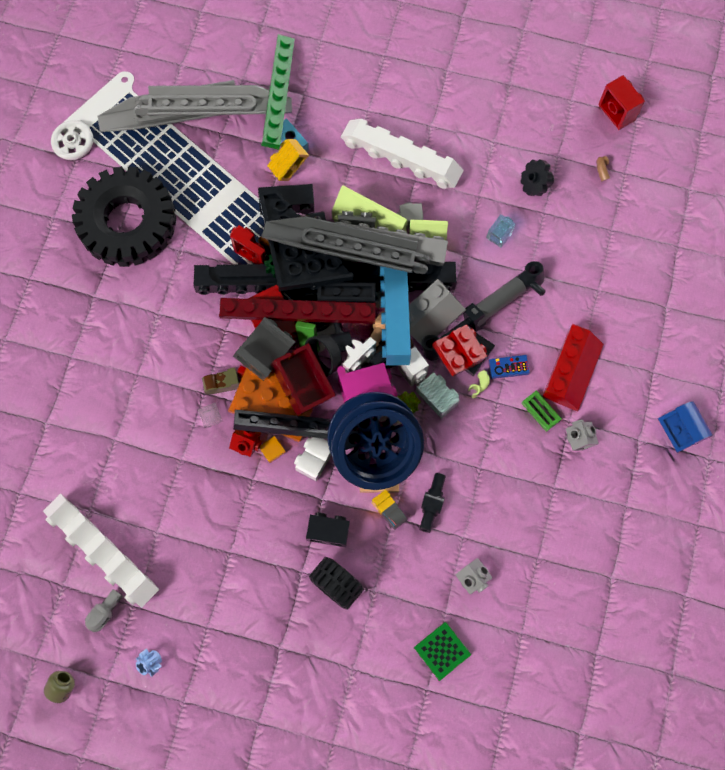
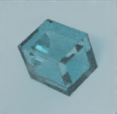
M500 214L488 230L486 238L501 248L513 233L516 224L511 218Z

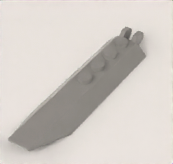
M230 80L206 85H235V81ZM139 96L129 97L98 115L100 132L136 130L218 115H138L134 112V107L137 106L135 105V99Z
M257 85L148 86L149 96H139L135 99V105L137 106L134 107V112L138 115L266 114L269 90ZM287 96L285 113H292V98Z

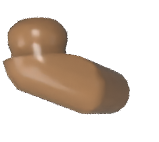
M606 156L599 157L596 160L602 182L610 179L606 165L609 164V159Z

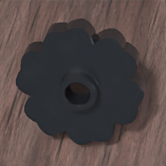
M541 159L531 160L526 164V170L521 173L520 181L524 185L523 192L529 196H542L554 183L553 173L549 171L550 164Z

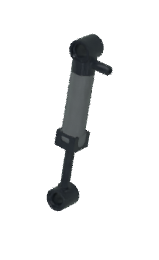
M537 261L529 262L523 272L476 305L471 303L465 308L466 311L463 313L464 321L440 338L436 335L425 336L421 342L425 358L431 361L439 359L440 357L432 345L435 341L465 325L470 326L477 332L486 325L487 319L530 288L540 296H543L546 292L540 286L544 282L543 265Z

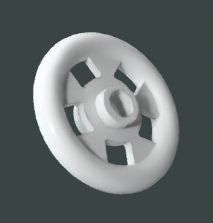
M72 120L60 124L51 136L53 151L65 160H77L84 157L93 145L91 129L80 121ZM76 128L82 130L80 134L74 131L76 130ZM68 129L69 132L63 136L61 133ZM81 139H86L84 146L80 145ZM63 141L65 146L60 148L58 142ZM76 148V152L69 153V149Z

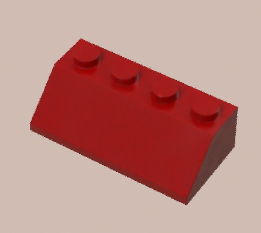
M575 324L571 325L542 395L545 399L577 412L604 345L590 330Z

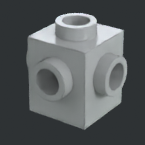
M578 420L573 422L572 426L566 428L567 440L571 444L572 451H583L599 444L596 437V429L592 422Z
M478 558L455 574L469 594L476 590L480 593L488 587L486 582L493 578Z

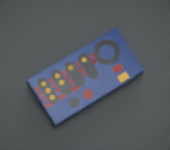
M527 355L494 358L488 361L491 379L523 376L530 373Z

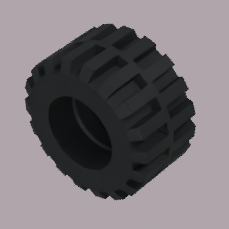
M324 557L309 575L312 583L343 609L348 610L364 591L362 585L355 577L328 557Z

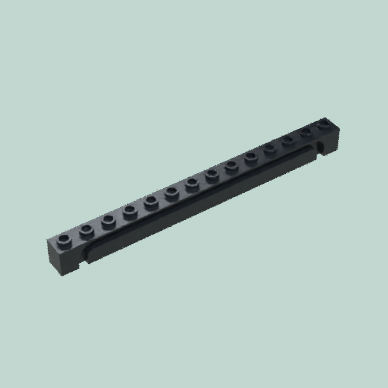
M444 262L443 266L425 264L428 267V271L425 274L415 273L413 270L412 273L407 272L408 292L415 290L425 291L437 279L449 291L455 290L457 283L456 262ZM343 263L354 276L352 281H346L345 283H376L375 292L380 290V281L384 280V276H380V266L369 263ZM265 264L217 265V267L194 265L193 286L196 293L201 295H208L210 293L225 295L231 292H236L237 294L255 292L258 294L277 285L276 277L273 278L271 272L266 273L267 267ZM318 286L280 292L281 294L284 292H293L295 294H300L310 290H317Z

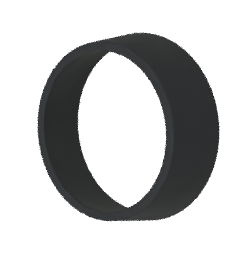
M325 334L308 338L305 345L309 343L325 376L328 377L337 371L342 362L341 352L337 343ZM318 340L324 344L330 354L331 369L323 364L318 355Z

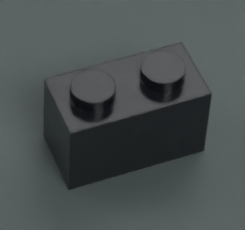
M316 512L315 515H310L306 540L346 547L350 521H347L346 517L343 516L329 518L327 514Z

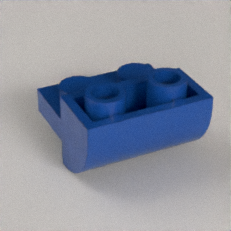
M694 401L683 404L658 418L677 453L713 436Z

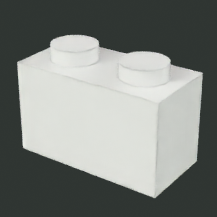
M414 347L411 349L410 365H398V370L408 384L413 386L414 384L419 385L426 379L429 365L417 348Z

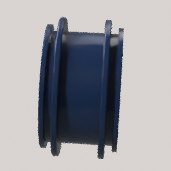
M367 392L356 395L338 408L329 424L327 440L334 464L339 473L348 482L357 487L368 490H382L396 486L415 471L424 451L422 428L410 408L402 400L391 394ZM387 416L384 422H379L381 417ZM398 420L402 423L397 426L393 425ZM396 432V435L390 438L392 433ZM351 434H357V436L354 439H349V436ZM377 436L379 440H377L376 443L373 445ZM392 445L399 447L397 452L392 450ZM354 447V450H352L349 454H346L345 450ZM371 457L375 459L376 464H370Z

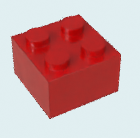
M622 75L605 86L598 105L617 129L621 130L636 121L645 100L633 87L631 81Z

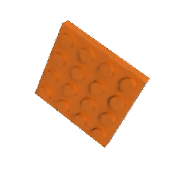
M246 367L228 412L234 414L236 409L296 416L289 402L292 398L291 396L286 397L273 370L263 381ZM313 408L299 416L310 417ZM281 434L297 442H300L302 436Z

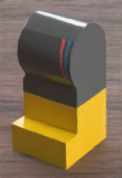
M386 489L372 499V505L394 530L407 521L405 514Z

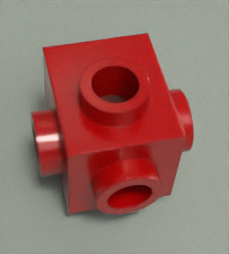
M235 430L232 434L229 449L239 452L241 455L251 457L261 447L262 441L260 436L262 432Z

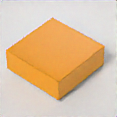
M275 436L260 447L261 452L269 463H272L286 453Z

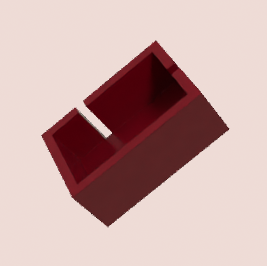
M309 343L294 350L292 353L275 359L270 364L286 397L291 396L292 399L289 402L296 416L336 396Z

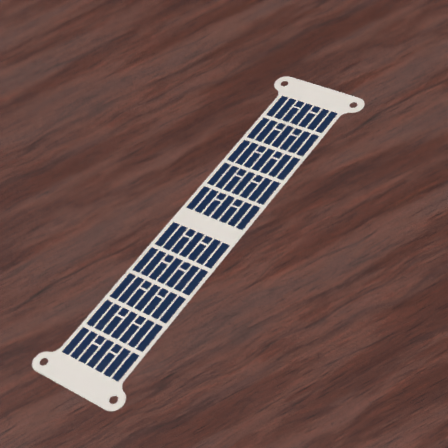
M124 71L117 74L64 121L74 120L86 124L92 131L93 142L126 171L128 166L137 167L140 173L144 169L152 174L153 179L157 177L170 194L175 208L174 213L232 264H253L234 252L230 233L238 225L243 228L247 227L254 232L255 240L259 243L258 239L262 236L265 224L263 216H260L259 198L172 124L136 130L100 132L98 115L129 97L138 96L132 90L134 76L130 72ZM123 77L128 78V81L126 83H123L121 81ZM76 128L74 132L81 133L82 130ZM68 129L63 131L64 134L69 132ZM293 292L282 293L284 300H295L300 295ZM313 298L306 299L305 301H313ZM334 323L327 329L317 332V335L325 334L330 336L335 334ZM342 323V328H343V330H344L350 323ZM322 342L319 345V352L326 348Z

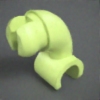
M483 370L478 373L477 376L480 379L479 386L472 384L469 387L468 391L474 389L477 392L471 396L472 398H476L479 393L488 387L490 376L487 374V371Z

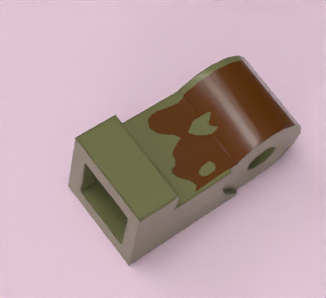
M235 367L227 369L228 371L204 376L202 382L205 394L211 395L237 390L239 379Z

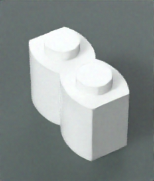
M308 437L304 444L305 451L302 455L299 454L294 462L296 465L295 469L299 473L317 481L330 459L331 453L327 440Z

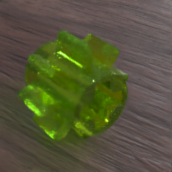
M405 391L398 396L410 408L412 413L419 410L418 404L421 401L414 392L409 394Z

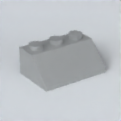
M439 279L409 305L410 335L421 345L422 339L425 336H438L466 311L463 305Z

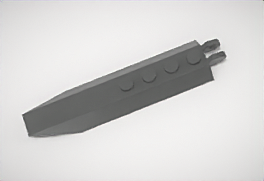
M307 216L266 221L262 233V238L301 249L412 273V270L420 274H425L428 271V267L425 264L429 263L430 257L416 252L418 241Z

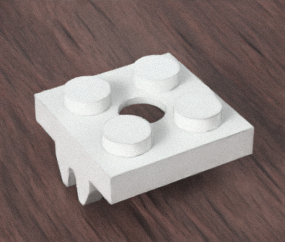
M370 337L362 344L360 341L353 339L352 344L355 348L352 349L350 346H346L348 356L347 360L343 363L346 373L362 369L366 363H371V358L376 354L375 340Z

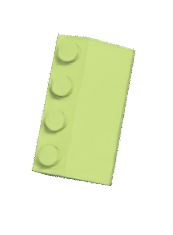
M342 185L332 209V219L335 223L338 222V213L342 214L343 210L354 211L353 215H361V212H370L372 216H376V229L378 226L388 228V231H406V218Z

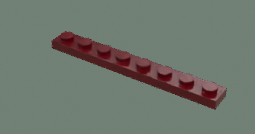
M220 298L219 317L220 319L263 320L266 317L274 321L375 324L376 303Z

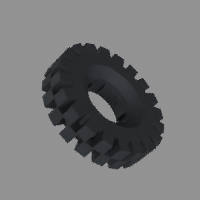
M122 166L113 167L114 174L109 175L106 169L99 173L100 180L97 181L92 177L86 182L89 188L85 189L82 187L77 194L80 201L74 200L72 208L75 214H72V223L76 227L74 229L87 251H90L96 259L100 260L102 258L104 263L112 266L117 262L119 267H129V262L133 261L136 266L144 263L143 257L147 256L151 260L157 256L156 249L163 251L168 245L166 238H172L174 234L172 225H176L175 208L167 188H164L163 183L157 177L153 179L150 172L143 169L140 173L137 167L128 166V170L125 172ZM125 203H132L138 205L139 209H143V219L134 230L119 233L113 231L112 227L108 228V216L115 207Z

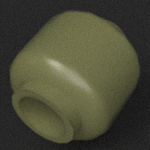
M66 671L53 672L44 687L45 697L54 703L65 702L74 689V678Z

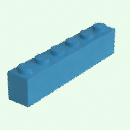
M380 266V276H384V280L380 281V292H384V296H381V308H385V313H381V324H385V329H382V341L386 343V346H382V358H386V365H410L411 346L407 272Z

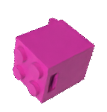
M384 363L346 373L343 366L337 368L338 382L344 403L356 395L367 392H383L398 397L395 386L391 387L390 379H392L390 369L386 368Z

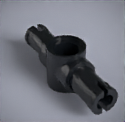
M435 473L431 488L428 489V492H425L421 509H423L422 513L424 514L420 531L430 533L435 517L441 512L445 498L442 492L446 478L444 474Z

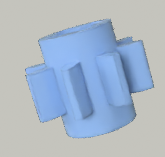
M145 649L136 658V668L142 675L149 673L152 677L162 667L160 664L162 658L155 650L149 652Z

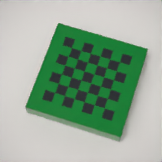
M446 621L413 647L438 681L442 680L471 656V653Z

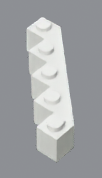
M363 119L350 120L340 137L351 149L363 147L368 152V155L374 159L386 157L395 168L409 167L417 178L432 177L442 189L455 188L464 171L453 158L448 156L442 158L436 155L437 151L425 146L419 148L413 145L414 141L402 136L396 138L390 135L391 131L379 126L376 128L367 125L368 121Z
M62 494L43 510L47 516L45 520L52 527L57 525L67 535L65 540L73 547L78 545L86 554L84 558L92 566L97 564L106 573L104 578L111 585L116 583L127 594L124 598L130 604L134 605L136 603L142 608L157 593L158 587Z

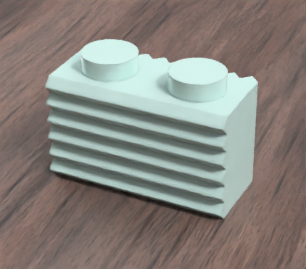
M434 372L416 387V392L441 419L454 409L460 401L458 393L453 388L449 389L446 386L445 379Z

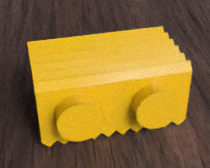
M296 139L284 140L280 145L279 151L270 157L271 161L267 167H269L279 181H289L302 163L309 157L308 153Z

